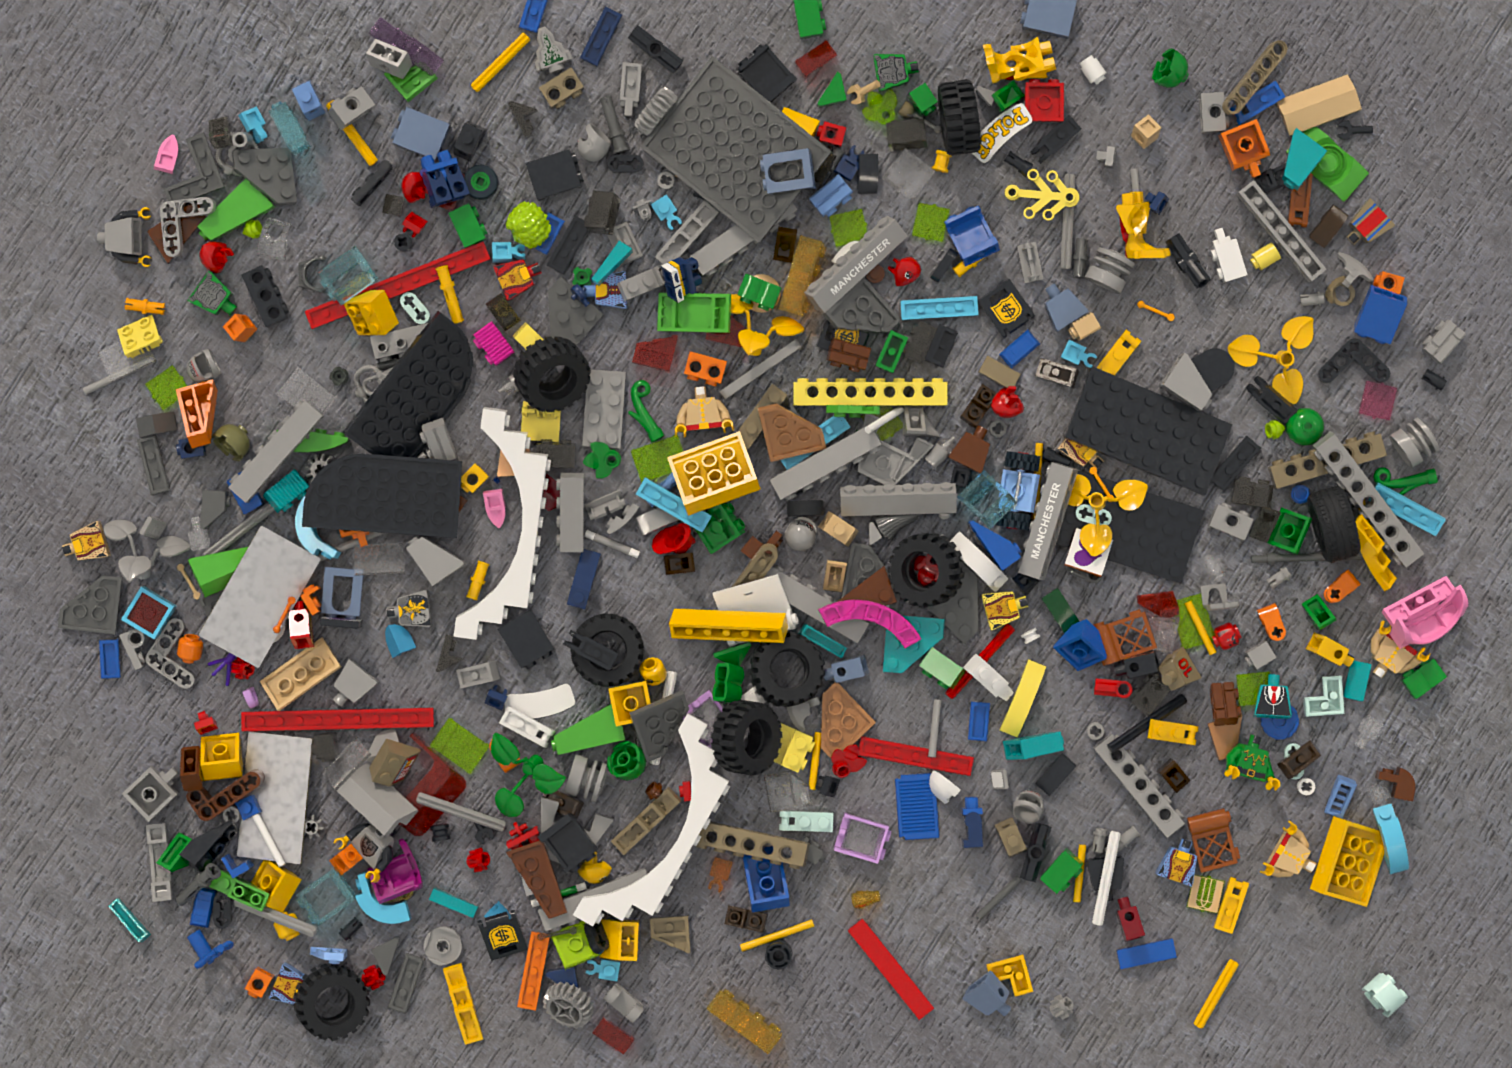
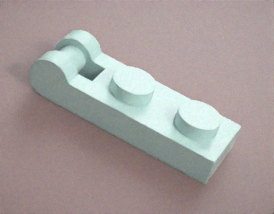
M780 811L781 824H779V830L833 832V812ZM789 817H795V824H789Z

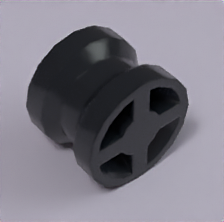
M449 823L430 826V830L433 832L432 842L451 839L448 833Z

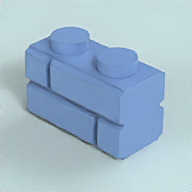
M838 174L808 200L822 217L825 215L830 217L837 211L836 206L840 203L845 205L852 199L850 195L853 191Z

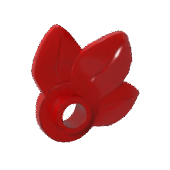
M930 554L917 557L914 564V569L919 571L917 579L924 586L933 580L937 582L939 575L938 565L931 562L933 557Z
M849 745L843 751L836 749L832 753L831 761L833 763L832 771L834 775L844 778L850 772H857L865 766L867 760L858 757V745Z

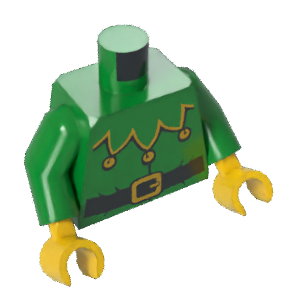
M1250 735L1248 745L1238 743L1226 755L1224 774L1227 777L1232 775V780L1238 776H1243L1261 782L1268 781L1265 785L1266 789L1270 790L1274 787L1276 791L1280 787V781L1274 776L1269 753L1266 750L1259 749L1261 737Z

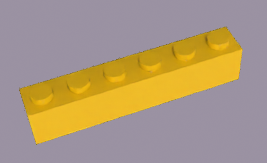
M674 609L669 627L671 637L677 639L784 643L788 623L786 613Z

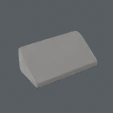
M627 221L606 231L613 248L619 240L632 248L633 253L621 264L622 266L643 256Z

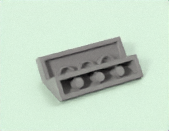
M366 763L347 773L335 787V790L376 829L388 837L399 823L407 825L418 812V809L393 786L389 787L372 782L369 769L370 764Z

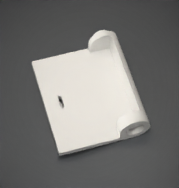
M778 574L713 592L714 600L720 611L786 613L787 631L796 629V625L799 624L797 614L792 612ZM727 641L729 647L736 646V645H739V644H743V643L748 642V641Z

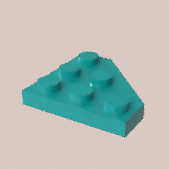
M901 615L915 628L921 640L904 648L897 637L886 629L883 672H905L913 663L944 638L945 619Z

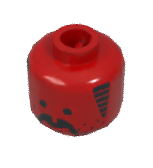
M1230 622L1214 629V636H1212L1215 646H1220L1222 650L1238 645L1239 639L1242 638L1236 624L1232 625Z

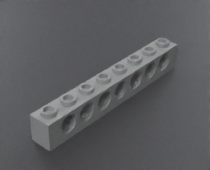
M1329 432L1312 445L1315 448L1313 452L1319 461L1324 460L1327 464L1325 466L1327 472L1331 476H1336L1338 479L1336 484L1348 492V500L1353 506L1357 504L1360 508L1358 513L1370 521L1372 528L1382 537L1385 549L1387 551L1391 549L1394 553L1392 558L1398 565L1402 564L1407 568L1424 555L1423 551L1334 433ZM1332 452H1337V458L1332 461L1329 460V455ZM1343 467H1348L1349 469L1346 475L1340 474ZM1358 481L1360 483L1359 488L1352 490V484ZM1370 496L1371 502L1368 505H1363L1364 498ZM1381 511L1382 517L1379 520H1375V513ZM1393 526V532L1390 535H1386L1385 530ZM1400 541H1404V547L1397 550V544Z

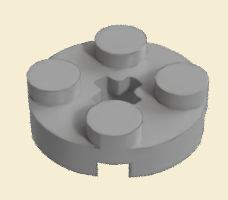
M441 926L434 928L427 934L423 945L428 959L437 965H447L455 961L462 951L461 936L450 927ZM446 941L448 949L445 948L441 951L438 942Z

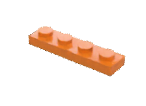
M531 931L517 1005L519 1008L535 1011L537 1009L550 934Z

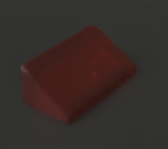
M826 40L795 60V63L804 77H807L837 57V54Z
M604 1017L592 1032L623 1055L635 1039Z

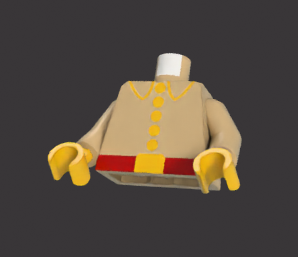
M706 386L695 387V399H689L687 403H684L677 415L675 437H677L678 432H683L684 437H686V431L721 427L723 432L726 433V427H732L734 431V425L729 411L720 400H715V397L707 398Z
M1385 621L1380 622L1379 629L1371 639L1372 659L1379 663L1373 671L1375 675L1383 678L1388 670L1394 674H1402L1414 669L1422 661L1425 662L1429 659L1431 653L1427 656L1422 654L1426 649L1424 647L1420 649L1418 654V651L1409 645L1399 649L1389 634L1391 625L1385 628L1383 627Z
M1290 820L1288 821L1290 827L1288 829L1283 827L1284 832L1267 863H1263V865H1266V870H1260V873L1279 878L1291 877L1293 874L1298 875L1302 868L1310 873L1314 870L1316 863L1308 859L1311 853L1308 849L1309 843L1304 833Z

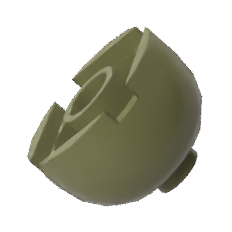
M233 424L223 425L211 436V438H215L213 440L214 444L226 456L229 453L235 456L233 458L234 461L240 462L250 448L249 437L246 435L248 432L241 425L238 427Z

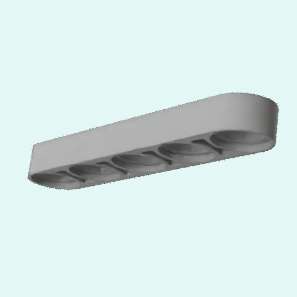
M795 339L722 389L720 394L724 399H727L802 347L801 344Z

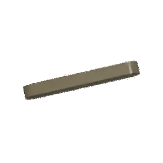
M1278 40L1270 43L1222 104L1223 111L1227 115L1239 113L1283 59L1288 49L1285 42ZM1276 44L1280 45L1282 49L1279 55L1274 52ZM1264 58L1270 61L1268 69L1263 67L1262 61ZM1253 72L1257 73L1259 76V80L1257 83H1254L1251 80V75ZM1241 87H1245L1247 89L1248 93L1246 97H1242L1240 95L1239 91ZM1230 101L1235 102V111L1229 110L1228 103Z

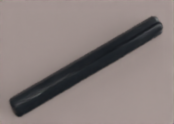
M1183 694L1178 695L1107 745L1108 749L1112 753L1118 751L1147 731L1151 719H1164L1186 704L1187 699Z

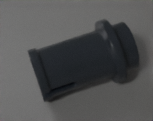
M1427 369L1421 378L1436 387L1435 390H1442L1447 383L1444 376L1440 377L1430 371V369Z
M356 917L343 929L340 928L339 934L346 941L348 939L351 940V936L363 926Z

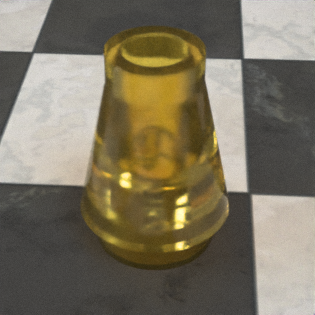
M855 891V893H851L852 905L854 909L858 908L860 910L880 902L879 891Z

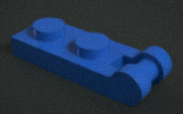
M1276 81L1254 93L1245 105L1249 113L1244 115L1240 111L1235 114L1238 125L1285 98ZM1236 105L1229 108V110L1235 111Z

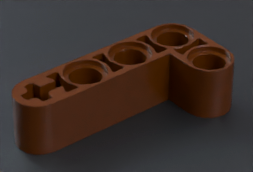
M254 769L214 797H211L205 787L201 790L188 791L186 795L187 801L201 820L209 821L259 787L264 782L265 776L261 770ZM256 776L257 780L248 785L247 781ZM236 785L242 787V794H238L235 791ZM194 791H198L200 793V800L194 798ZM220 796H224L227 799V805H223L220 802ZM205 807H209L212 810L211 816L205 813Z

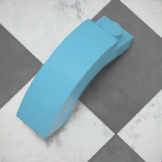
M304 496L295 516V528L300 542L313 555L318 556L321 552V555L330 560L332 557L338 559L342 552L325 543L319 537L317 528L302 527Z
M1392 804L1373 808V814L1383 841L1384 859L1389 873L1393 874L1408 870L1409 861L1406 844Z
M367 872L357 875L358 879H355L358 890H362V893L356 894L355 897L361 909L368 916L388 924L411 920L407 900L392 904H379L372 892L369 879L365 878Z

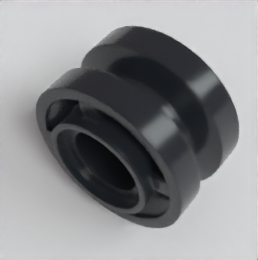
M784 940L772 941L766 948L765 960L767 964L777 970L786 968L792 960V948ZM781 951L784 957L776 958L774 952Z

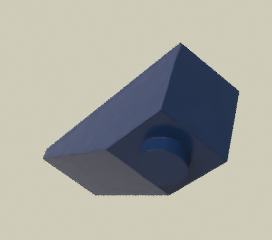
M587 549L581 552L567 605L586 609L601 553Z

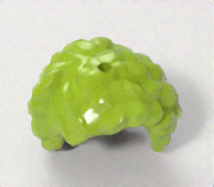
M524 201L513 208L512 212L508 215L506 228L511 230L514 241L529 249L541 246L542 242L549 237L551 232V225L549 220H547L548 215L544 214L541 207H537L534 202L526 203Z

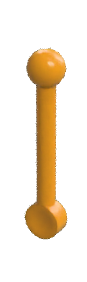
M1143 301L1137 303L1139 308H1145L1162 315L1168 321H1173L1175 318L1174 314L1164 313L1146 305Z
M1091 467L1089 473L1094 475L1107 497L1114 498L1098 476L1096 467Z

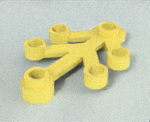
M1030 169L1027 176L1036 183L1041 191L1019 189L1016 185H1009L1005 189V196L1011 201H1015L1019 197L1040 199L1032 207H1027L1024 210V216L1027 219H1033L1035 214L1051 200H1059L1054 207L1043 212V218L1051 221L1065 206L1073 207L1077 205L1080 199L1077 190L1067 188L1058 178L1057 172L1053 170L1047 173V180L1054 183L1061 193L1052 192L1041 179L1036 169ZM1036 172V178H1031L1030 173ZM1051 173L1056 174V178L1054 180L1049 179V175ZM1011 189L1016 190V194L1014 196L1009 195V191ZM1068 194L1073 195V199L1071 201H1068L1066 199V196ZM1027 210L1033 211L1031 217L1026 215ZM1046 212H1052V217L1046 218Z

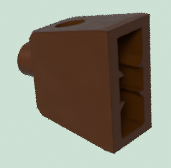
M978 425L973 435L965 432L947 458L981 474L990 447V443L983 440L988 430Z

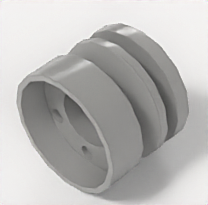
M1099 247L1097 253L1103 256V258L1094 256L1093 259L1100 265L1099 267L1090 265L1085 278L1107 290L1121 294L1126 282L1120 278V275L1130 276L1131 272L1124 267L1133 269L1135 264L1117 251Z
M1418 417L1412 420L1413 425L1411 423L1406 424L1408 434L1402 429H1398L1389 436L1394 448L1410 468H1414L1423 462L1421 452L1430 457L1432 456L1431 451L1436 453L1440 450L1434 434Z
M576 754L564 793L577 796L580 789H583V798L587 799L588 793L593 792L591 801L596 802V799L602 793L606 780L607 763H602L601 769L597 770L598 761L595 760L590 768L587 767L588 758Z

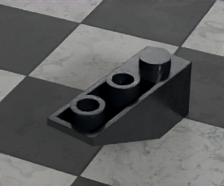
M230 820L192 839L179 855L186 864L198 872H203L205 867L222 853L225 846L236 836L239 829Z

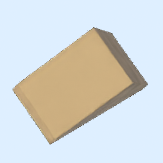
M827 560L823 590L842 592L847 563Z

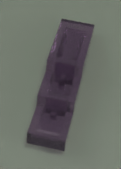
M381 17L368 33L375 39L407 51L412 64L431 76L434 75L444 62L442 58L417 39L409 37L398 27L394 28Z

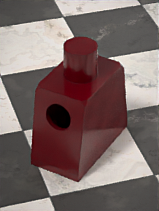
M1128 897L1118 899L1120 910L1116 914L1124 941L1128 942L1144 937L1145 932L1137 907H1131ZM1125 914H1131L1132 921H1127Z

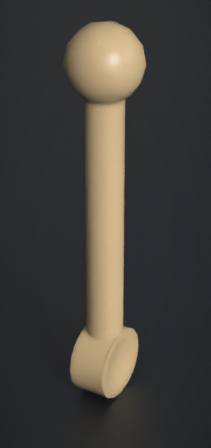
M178 564L177 570L181 571L194 593V599L198 600L201 593L196 591L184 570V565Z

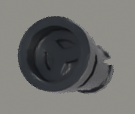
M1012 151L1009 152L1004 162L1016 168L1024 177L1027 176L1028 171L1034 165L1027 160L1024 161L1012 153Z
M1047 447L1042 457L1044 462H1049L1050 464L1052 462L1060 463L1069 466L1072 460L1057 453L1051 447Z

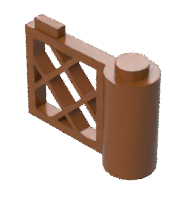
M1138 609L1129 612V617L1108 624H1104V621L1093 624L1099 630L1107 654V658L1101 661L1103 666L1157 648L1145 611L1141 612ZM1143 617L1145 625L1142 631L1131 626L1134 619ZM1123 624L1128 627L1124 637L1116 633L1115 625ZM1130 628L1140 633L1136 643L1126 638ZM1142 634L1150 638L1151 646L1143 647L1138 644ZM1124 640L1134 645L1130 653L1123 654L1121 646Z
M1224 808L1187 818L1201 873L1238 863L1237 859H1240L1238 847H1234L1229 829V822H1232L1229 811H1225ZM1226 832L1227 839L1223 845L1215 841L1219 833ZM1205 837L1210 840L1205 850L1198 846L1196 839ZM1212 843L1221 847L1216 856L1207 852ZM1224 849L1231 852V860L1223 861L1219 858ZM1205 854L1214 858L1211 865L1203 867L1202 859Z

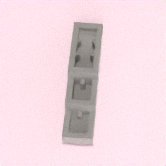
M704 200L657 253L655 258L662 264L681 257L719 212Z

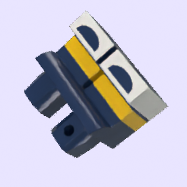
M678 257L661 265L667 296L677 303L683 301L684 296L688 293H697L696 287L702 284L701 276L696 272L692 273V271L699 267L696 259L691 257L684 260Z

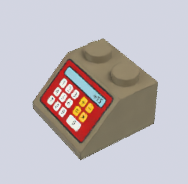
M386 739L369 767L372 782L390 787L403 781L421 750Z

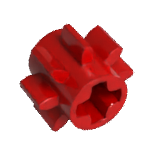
M239 657L232 662L231 673L236 674V679L248 680L254 674L255 668L252 664Z
M482 848L469 851L470 855L466 859L468 867L474 868L475 873L487 870V866L490 863L488 852H483Z
M372 965L363 970L364 974H362L361 979L366 987L371 986V989L375 990L384 985L383 981L386 976L383 975L380 967L376 968L375 965Z

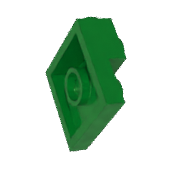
M730 502L716 505L706 512L712 515L703 532L695 529L710 554H713L745 533V524L740 518H736L733 513L735 509Z

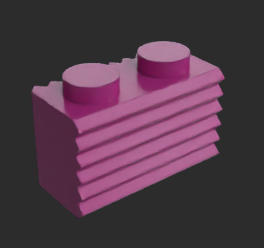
M492 321L473 334L475 337L473 342L479 350L481 348L487 353L485 358L491 365L494 363L498 366L515 353Z

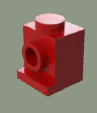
M824 121L823 126L819 125L816 136L820 137L819 142L841 148L846 127ZM829 131H832L834 133L833 138H829L827 136V133Z

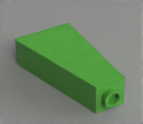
M245 178L216 207L215 212L208 215L197 226L201 230L199 234L206 241L208 239L215 241L245 225L249 220H254L273 210L276 206Z
M248 547L188 559L191 570L205 597L226 588Z
M609 704L554 735V740H551L553 752L557 751V754L560 755L622 741L626 737L623 725H615L612 705Z

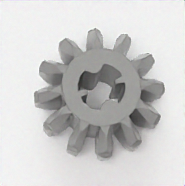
M321 454L320 460L317 455H314L315 462L310 459L307 461L312 465L311 467L305 466V470H311V473H307L306 477L313 476L310 483L318 474L319 465L321 467L328 465L332 461V457H328L325 461V454Z

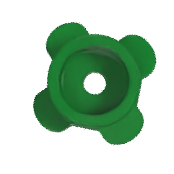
M577 267L573 270L575 274L572 281L573 285H591L590 275L592 270L590 268L580 269Z

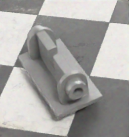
M646 198L635 202L636 206H633L634 212L638 210L641 219L644 221L649 220L652 216L649 205L652 204L651 200L646 201Z
M1036 242L1018 245L1017 249L1024 283L1043 280Z
M619 489L584 505L590 520H597L606 516V511L610 510V513L623 509L626 503Z

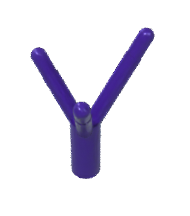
M231 653L225 658L207 663L208 666L222 663L212 673V676H215L227 664L226 686H229L231 664L236 658Z

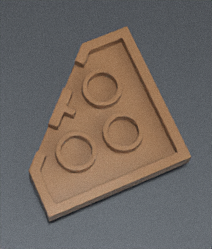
M777 403L758 408L770 462L826 449L822 428Z
M836 682L822 693L821 749L831 758L832 753L836 749L843 751L847 746L853 745L876 723L849 693Z

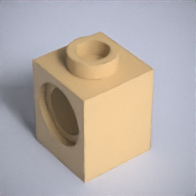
M1148 114L1134 125L1131 137L1145 149L1158 139L1161 127Z

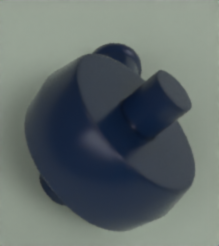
M576 284L570 289L573 294L571 296L572 300L577 299L585 307L590 304L586 299L585 291L587 289L585 286L581 288Z

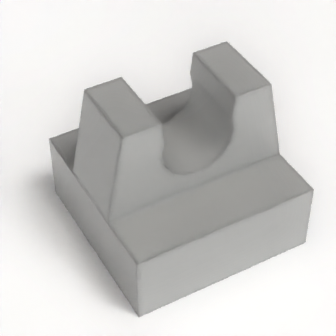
M1107 146V152L1097 151L1096 159L1105 161L1106 167L1114 168L1117 149Z

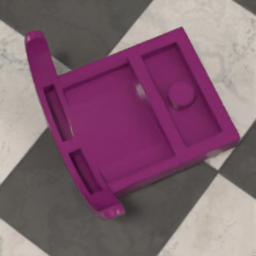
M403 838L399 840V844L404 854L393 858L384 872L379 873V881L372 883L379 904L411 891H417L423 887L417 862ZM370 867V868H368L367 870H368V871H374L375 869H373L372 867Z

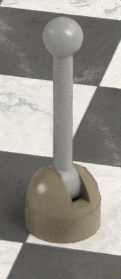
M907 101L904 102L898 112L899 115L905 118L915 117L934 129L935 133H940L942 130L940 126H935L914 113L913 105Z

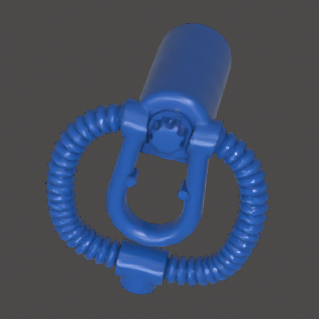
M200 929L187 937L200 958L194 964L196 969L203 967L206 963L211 964L215 958L234 946L232 941H226L212 949Z

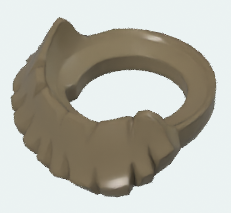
M1345 276L1334 279L1327 287L1325 298L1331 304L1347 306L1354 300L1355 289L1352 284L1348 287L1350 296L1347 301L1340 302L1336 298L1335 289L1338 286H1344L1342 282L1345 280Z

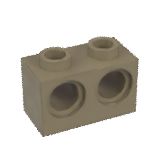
M571 67L539 87L550 107L552 109L555 107L559 109L567 104L566 100L570 97L575 99L583 93L584 86ZM568 80L576 82L574 89L570 90L565 87ZM553 90L560 92V96L556 100H552L549 97L550 92Z

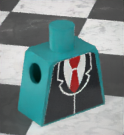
M1270 674L1268 675V685H1260L1253 717L1290 719L1292 717L1288 686H1279L1280 675Z

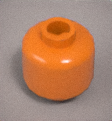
M185 634L184 637L179 639L177 656L183 659L184 663L192 664L202 657L203 641L195 634Z

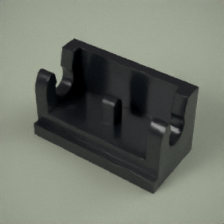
M939 324L924 360L943 368L958 332Z

